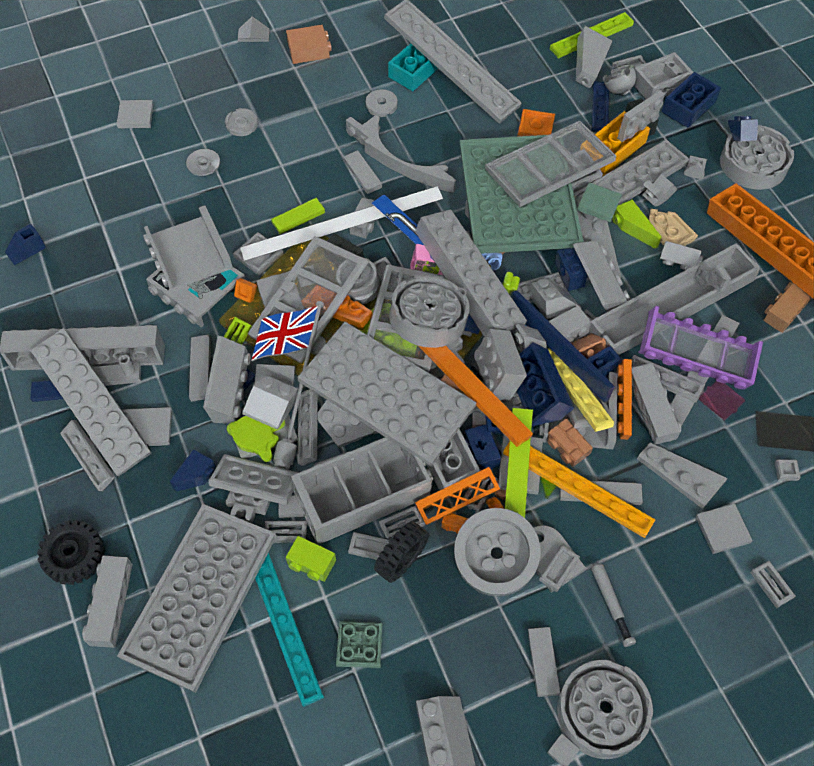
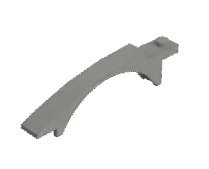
M375 115L363 125L352 117L346 120L347 133L356 138L362 145H365L366 154L386 167L431 187L438 186L440 190L450 193L456 191V180L446 173L448 170L446 165H414L392 155L379 138V116Z

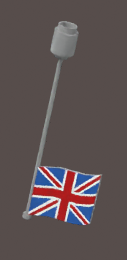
M317 301L316 306L308 309L274 314L263 318L251 361L253 362L267 356L291 354L307 349L303 366L304 370L308 366L320 311L324 303ZM299 383L287 439L277 442L273 461L275 462L274 466L289 470L290 466L293 465L297 446L290 439L303 388L302 383Z

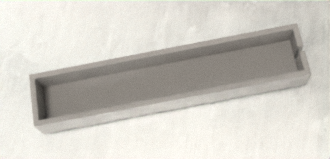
M736 243L592 320L587 334L590 335L592 333L604 338L607 347L611 346L620 355L642 343L649 316L648 312L655 306L659 307L658 313L665 315L668 312L675 313L674 319L682 321L753 282L760 267ZM707 263L711 268L718 265L724 267L731 277L724 291L719 292L713 286H710L708 289L702 288L695 277L701 264ZM655 322L652 337L666 330L669 326Z

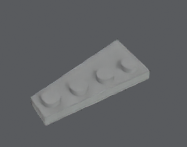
M649 443L637 458L702 509L728 479L652 443Z

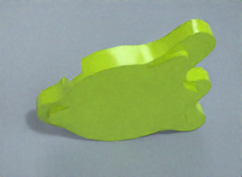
M248 416L228 424L227 432L232 436L239 449L256 453L264 462L272 459L271 448L279 442V437L273 434L277 429ZM285 420L283 421L279 429L285 426Z

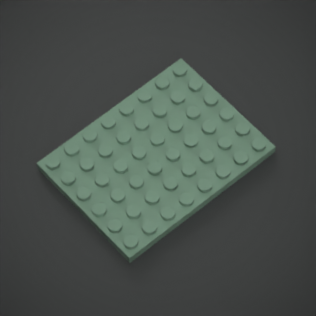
M547 135L460 140L459 145L472 241L481 254L574 248L573 244L583 242L572 183L519 207L484 167L485 164ZM563 139L556 140L564 148ZM549 144L525 155L550 183L555 182L556 177L563 173L569 177L570 173L567 162ZM517 159L496 169L521 197L543 187Z

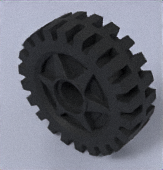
M73 520V523L64 521L65 525L59 523L56 525L57 529L54 530L52 527L49 529L50 534L47 535L45 533L43 536L44 542L40 541L39 547L41 549L37 551L39 556L38 562L42 570L53 581L63 585L66 583L74 585V582L82 583L83 578L88 580L91 578L89 576L91 573L95 574L97 572L96 567L98 563H101L100 560L104 556L105 548L101 537L92 526L83 521L80 523L78 520ZM75 549L73 554L68 555L71 550Z
M414 521L407 523L400 528L399 532L397 531L394 534V537L388 541V545H385L384 550L380 552L379 558H377L374 565V570L389 583L395 582L412 566V563L422 553L428 542L429 533Z

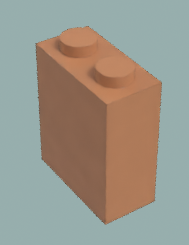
M323 25L286 30L293 64L330 58L329 51H332L330 41L327 42L329 40L328 32L324 31Z

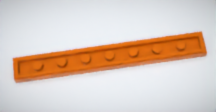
M419 346L468 398L477 402L476 406L516 447L532 437L533 433L447 346L436 348Z

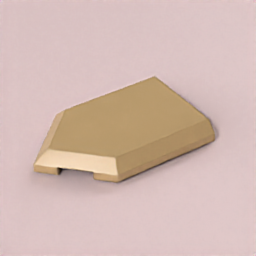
M650 209L649 221L662 236L660 242L663 245L668 241L686 246L698 237L675 212L668 211V213L658 212L657 209Z

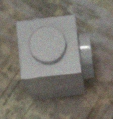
M362 197L355 212L374 206L372 204L374 200ZM375 220L350 227V234L366 239L369 232L372 233Z
M666 241L660 260H663L665 265L673 266V264L681 265L680 269L687 270L702 262L703 256L700 255V250Z

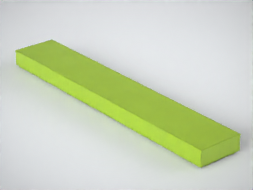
M624 12L594 25L590 29L608 37L633 26L634 21ZM581 32L551 44L550 50L557 58L577 51V41Z
M513 408L512 413L531 431L533 410ZM531 438L518 447L511 441L509 445L505 509L514 511L524 518Z

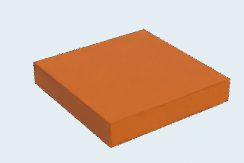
M523 109L517 137L550 135L555 114Z

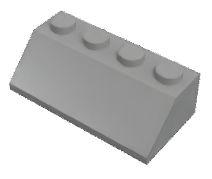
M597 241L573 244L607 312L631 300L627 290L623 291L621 288L623 282L620 276H615L613 272L616 269L611 260L608 261L606 258L608 252L604 245L600 246Z
M222 336L217 338L203 408L213 423L229 424L237 421V418L241 415L240 401L244 398L243 385L247 381L248 374L246 369L247 365H250L251 355L245 346Z
M438 696L416 701V710L428 766H476L460 697Z

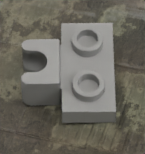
M230 491L226 500V506L232 507L230 515L237 518L245 517L247 522L253 523L255 513L266 515L271 501Z

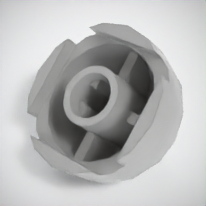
M627 64L610 71L611 75L608 77L607 74L604 75L603 81L606 88L614 94L625 95L629 93L636 82V72L633 65L628 67Z

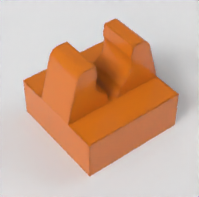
M239 278L236 280L234 297L249 303L252 302L257 291V285Z

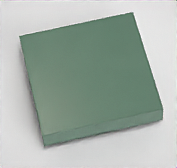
M588 183L577 210L611 222L622 194Z
M339 621L336 666L380 668L383 624Z

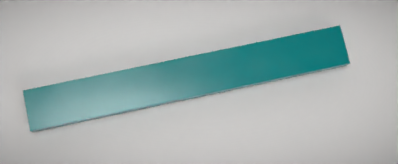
M268 553L255 579L302 706L305 707L324 697Z

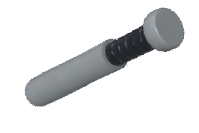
M603 564L594 565L592 567L593 575L624 639L622 643L624 647L631 646L636 643L634 637H631L626 626L625 616Z

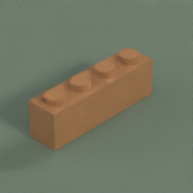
M791 281L784 289L785 293H780L774 301L776 303L774 305L770 304L764 312L767 314L764 321L781 333L786 330L812 299L811 296Z

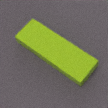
M314 198L272 218L271 222L278 233L282 234L324 214L325 208L317 198Z

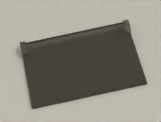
M755 412L758 446L814 452V417Z

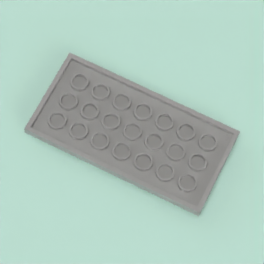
M346 322L343 323L298 376L300 383L430 466L433 465L477 403Z
M202 504L117 657L196 693L277 537L276 533Z

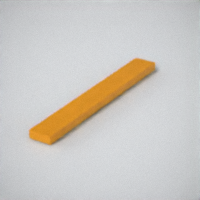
M510 442L503 450V454L509 457ZM530 446L529 470L641 537H646L655 522L654 518Z

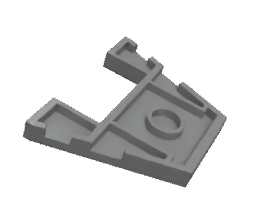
M326 400L317 413L318 422L339 448L361 440L365 436L378 433L328 400Z

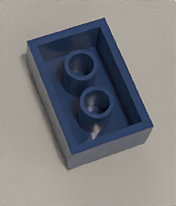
M693 72L666 97L662 112L689 128L716 103L721 87Z

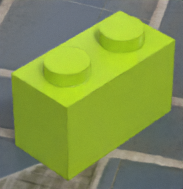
M297 536L286 556L288 567L293 571L305 572L310 579L325 582L336 562V556L334 552Z

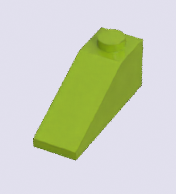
M630 200L618 205L612 218L614 224L618 225L625 233L654 249L658 248L662 236L636 203Z

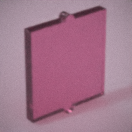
M717 381L711 387L708 386L698 399L724 421L732 413H736L738 408L745 402V399L729 386Z

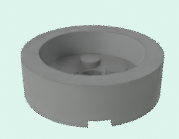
M758 125L757 140L734 141L732 134L728 136L720 156V164L726 176L738 185L756 190L769 189L777 186L784 180L793 162L794 150H791L790 142L783 134L772 128ZM756 151H760L762 154L756 155Z
M429 275L415 276L413 280L407 282L404 280L394 290L390 308V322L394 330L403 339L412 344L430 348L447 346L458 340L464 332L470 309L467 296L458 290L457 285L446 279ZM427 304H432L435 307H431V309H429V306H427Z
M503 508L482 510L471 516L462 525L457 534L454 548L456 566L464 581L476 591L496 597L511 595L524 588L538 568L540 561L538 536L532 525L523 516L514 511ZM497 547L502 550L503 556L500 559H494L491 556L493 548Z
M595 660L581 665L568 677L560 691L557 714L563 733L581 752L599 759H614L632 751L645 738L653 716V705L646 685L630 668L623 667L609 660ZM602 701H607L611 704L612 711L610 713H604L600 710V703Z

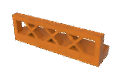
M490 467L415 502V505L425 524L428 525L500 490V487ZM490 478L494 488L487 491L479 488L480 482ZM471 488L475 490L473 498L468 500L460 497L462 491ZM477 491L483 492L476 496ZM449 497L456 498L457 501L454 507L449 509L442 506L445 499ZM459 500L465 501L458 505ZM431 506L438 507L436 516L428 519L424 509ZM440 509L446 510L439 514Z

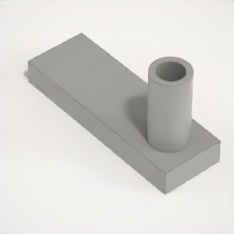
M121 355L118 359L119 364L92 367L105 386L141 382V365L139 362L132 363L128 355Z

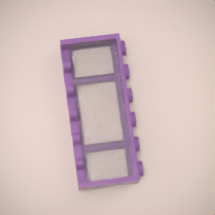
M655 306L648 312L649 316L638 353L643 354L648 359L661 360L666 365L679 366L684 371L697 372L702 377L715 378L720 383L733 384L738 389H746L754 385L763 345L762 341L752 345L746 343L747 338L744 336H739L736 339L728 337L729 331L721 330L716 333L710 331L711 325L703 324L701 327L692 325L693 319L686 318L683 321L674 319L675 313L668 312L665 315L658 313V306Z

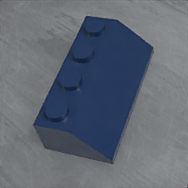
M533 342L519 354L527 376L517 389V393L524 409L533 410L532 426L561 420L575 407L548 349Z

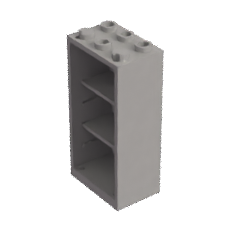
M385 437L291 476L293 493L317 545L430 496L431 482L433 480L430 470L425 469L424 462Z

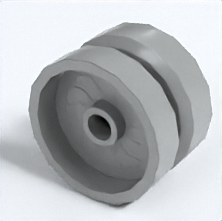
M367 258L364 259L369 263L348 293L351 300L357 301L360 304H367L373 301L378 296L381 286L374 264ZM346 260L339 267L337 281L340 287L343 286L357 264Z

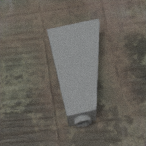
M587 26L583 28L577 41L576 81L590 88L598 76L612 40Z

